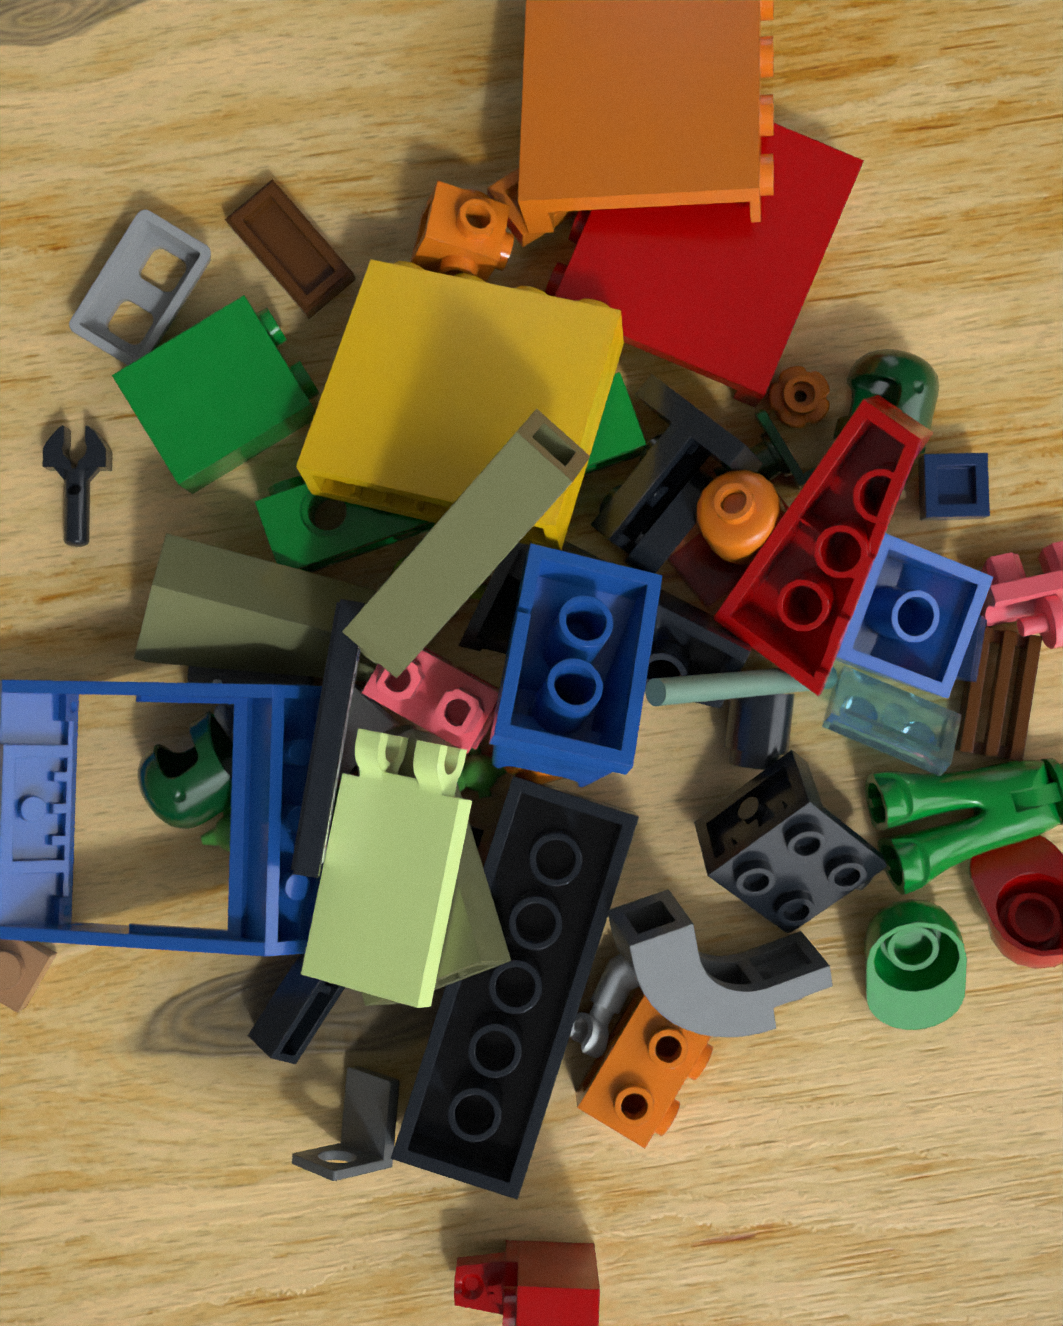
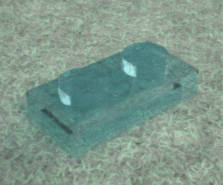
M844 665L837 675L838 678L835 686L832 688L822 727L941 776L952 764L961 714Z

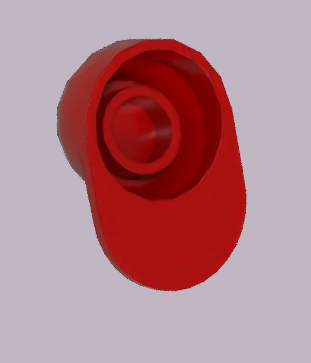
M1038 835L972 857L969 865L970 881L987 917L991 940L1000 953L1017 965L1033 969L1056 967L1062 964L1063 854L1057 846L1045 837Z

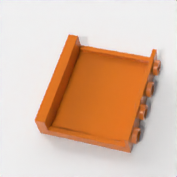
M526 0L518 203L528 233H553L555 212L750 202L751 222H761V196L774 195L773 154H761V136H774L773 94L761 95V78L774 77L773 36H761V21L774 20V0Z

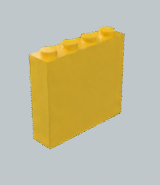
M370 259L296 467L311 494L437 523L536 409L590 456L624 345L621 310L610 308L605 303L594 299L574 301L549 296L543 291L530 286L510 288L490 284L471 274L459 273L451 276L426 271L420 266L407 261H396L392 264ZM588 461L570 486L519 543L528 545L532 543L562 550Z

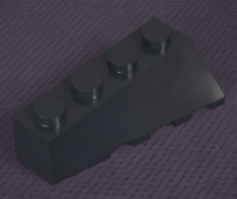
M564 540L561 551L605 561ZM518 542L496 567L458 646L477 651L487 649L499 653H507L525 554L530 545ZM660 589L646 685L653 678L741 671L751 653V646L715 621L713 615ZM724 700L696 703L721 708Z

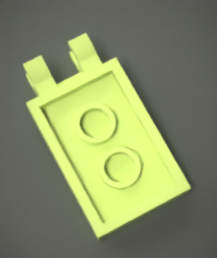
M358 728L355 742V759L359 766L360 775L342 773L301 974L412 1007H430L472 800L455 797L457 781L464 766L467 750L417 740L413 760L416 778L398 775L409 738Z

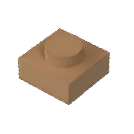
M0 939V1003L17 1013L25 1009L57 953L35 941Z

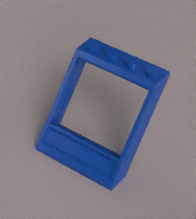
M0 680V939L264 957L305 954L321 874L318 878L293 874L294 870H291L322 686ZM79 695L136 696V702L234 704L228 929L134 923L116 925L72 922Z

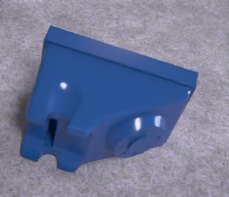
M530 543L525 554L489 744L493 745L492 764L496 768L501 769L506 766L518 767L576 781L579 787L587 786L612 772L626 775L633 768L663 575Z

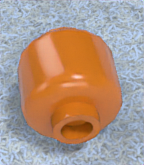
M748 470L729 471L714 478L703 490L697 503V523L707 543L723 560L738 565L751 564L786 513L774 485L763 475Z

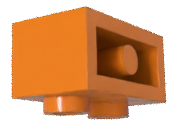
M638 987L611 1031L603 1055L595 1058L576 1090L577 1108L645 1149L654 1133L663 1136L673 1123L680 1107V1102L675 1097L687 1077L696 1080L705 1069L713 1051V1046L708 1044L711 1036L697 1034L673 1024L651 1005L641 988Z

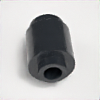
M794 693L729 700L724 746L731 749L729 764L765 770L780 759L782 755L788 753Z

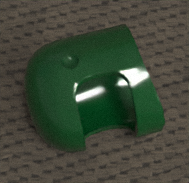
M894 349L872 351L856 360L847 377V384L852 392L849 415L837 419L833 435L834 440L837 439L863 399L880 395L930 430L938 398L939 380L934 368L927 361L915 354ZM927 443L922 448L919 454L925 453Z
M211 710L189 723V731L195 746L184 752H173L158 743L144 754L139 763L137 773L138 785L145 802L159 819L176 828H195L231 806L233 743Z

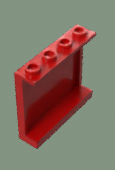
M774 123V136H761V154H773L774 195L761 196V222H751L750 202L581 210L577 213L568 238L569 241L577 244L569 264L565 265L557 262L548 281L545 293L549 296L574 301L594 299L605 303L610 308L621 310L624 343L736 389L733 399L756 408L766 394L864 160Z

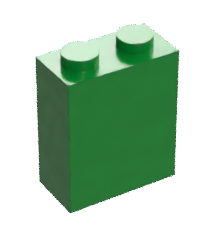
M245 295L112 375L179 486L191 494L196 493L312 422L316 412L310 399L320 394L317 387L300 361L290 367L285 361L277 346L287 341L269 309L266 307L256 313Z

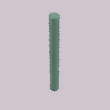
M834 667L831 669L824 689L833 688L837 682L838 677ZM772 668L653 678L647 683L645 694L651 705L666 706L810 690L782 669Z

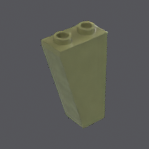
M536 409L342 632L358 645L364 656L372 662L380 664L397 678L570 486L590 456Z

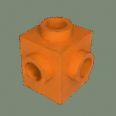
M437 181L421 212L410 262L426 271L451 276L466 273L479 277L486 282L494 269L504 270L512 251L514 234L506 232L511 206L490 199L488 195L481 191L461 189Z

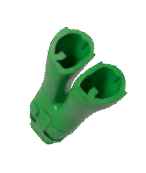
M1053 758L1041 759V761H1012L950 773L919 774L899 771L870 773L865 782V797L872 825L878 830L883 831L945 812L973 808L974 810L973 816L880 838L878 840V849L884 856L887 864L884 870L893 887L902 895L908 894L924 887L947 869L967 859L993 849L1036 837L1058 825H1063V763L1059 764Z

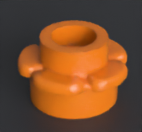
M803 366L789 367L780 373L779 381L771 385L768 393L769 406L780 422L788 427L802 428L809 422L816 424L826 416L829 410L830 402L827 400V395L830 392V387L826 378L817 371L810 373ZM801 391L805 394L806 399L804 402H797L794 395L796 392Z

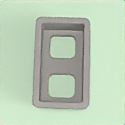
M146 209L139 211L69 322L71 331L126 365H130L157 348L211 261L210 248L153 212ZM163 249L186 263L185 273L171 292H164L142 279V269L155 250ZM126 301L134 303L153 315L152 326L143 340L137 345L129 344L111 333L108 328L115 312Z

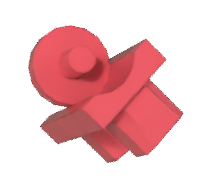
M1063 541L1052 543L1042 549L1038 556L1044 573L1041 575L1026 577L1019 555L1013 552L986 559L981 572L993 576L980 615L987 620L986 627L1017 621L1018 631L1022 637L1039 633L1040 636H1043L1042 641L1048 648L1063 647Z

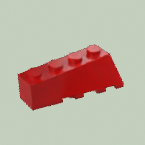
M880 395L863 399L713 619L814 694L820 696L913 462L934 432Z

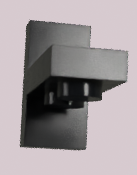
M653 374L648 377L636 392V395L670 426L663 434L655 436L648 442L640 455L638 466L623 485L616 486L605 496L599 508V515L591 523V526L629 554L709 456L729 471L748 470L756 473L763 465L743 442Z

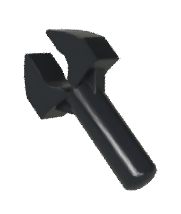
M60 426L43 447L42 467L49 471H57L64 479L63 540L65 544L71 547H83L89 543L90 482L100 471H112L113 453L110 447L89 426H85L87 450L85 455L78 461V466L70 458L71 430L65 426Z

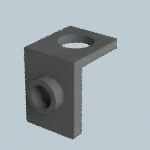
M361 1066L348 1067L341 1143L293 1153L292 1164L331 1181L392 1168L393 1159H391L395 1143L400 1081ZM328 1160H340V1161H346L347 1163H333V1162H327V1161H328Z

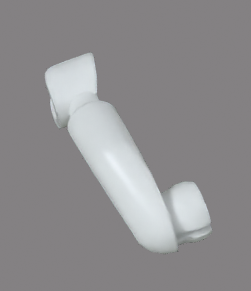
M620 954L608 962L590 999L594 1002L590 1013H578L571 1030L570 1037L572 1040L581 1043L582 1052L594 1058H599L606 1050L609 1036L608 1024L614 1013H620L630 991L639 987Z

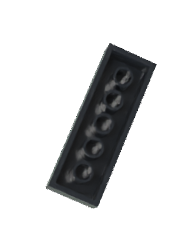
M515 774L513 775L483 868L511 961L445 986L391 1159L518 1200L608 917L607 910H610L639 819L635 812L549 784H539Z

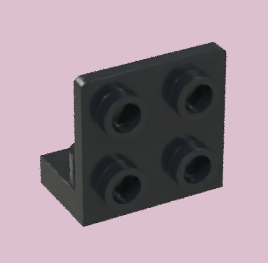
M790 750L694 822L707 876L786 933L795 931L884 870L887 866L881 852L823 807L808 762L793 750Z

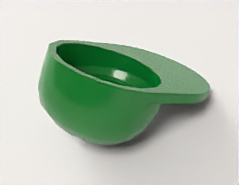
M908 899L893 902L880 909L870 920L864 939L865 990L869 1009L881 1022L904 1030L926 1029L946 1021L962 1005L966 989L967 957L961 932L956 921L941 906L926 900Z

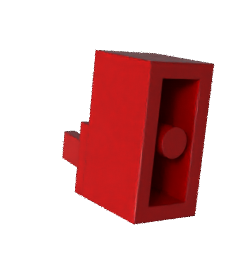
M506 1240L505 1252L457 1257L454 1277L455 1306L503 1315L502 1326H599L600 1284L595 1244Z

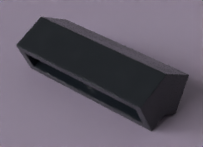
M299 954L247 1035L269 1058L291 1064H297L345 987L302 975L301 971L305 954Z

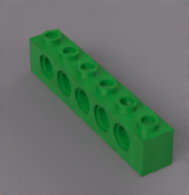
M620 372L614 375L584 476L636 458L641 455L646 446ZM302 476L289 478L273 484L268 488L269 497L255 501L276 563L311 573L430 531L436 524L344 502L346 505V517L343 523L333 530H321L315 523V513L320 504L331 498L311 494Z

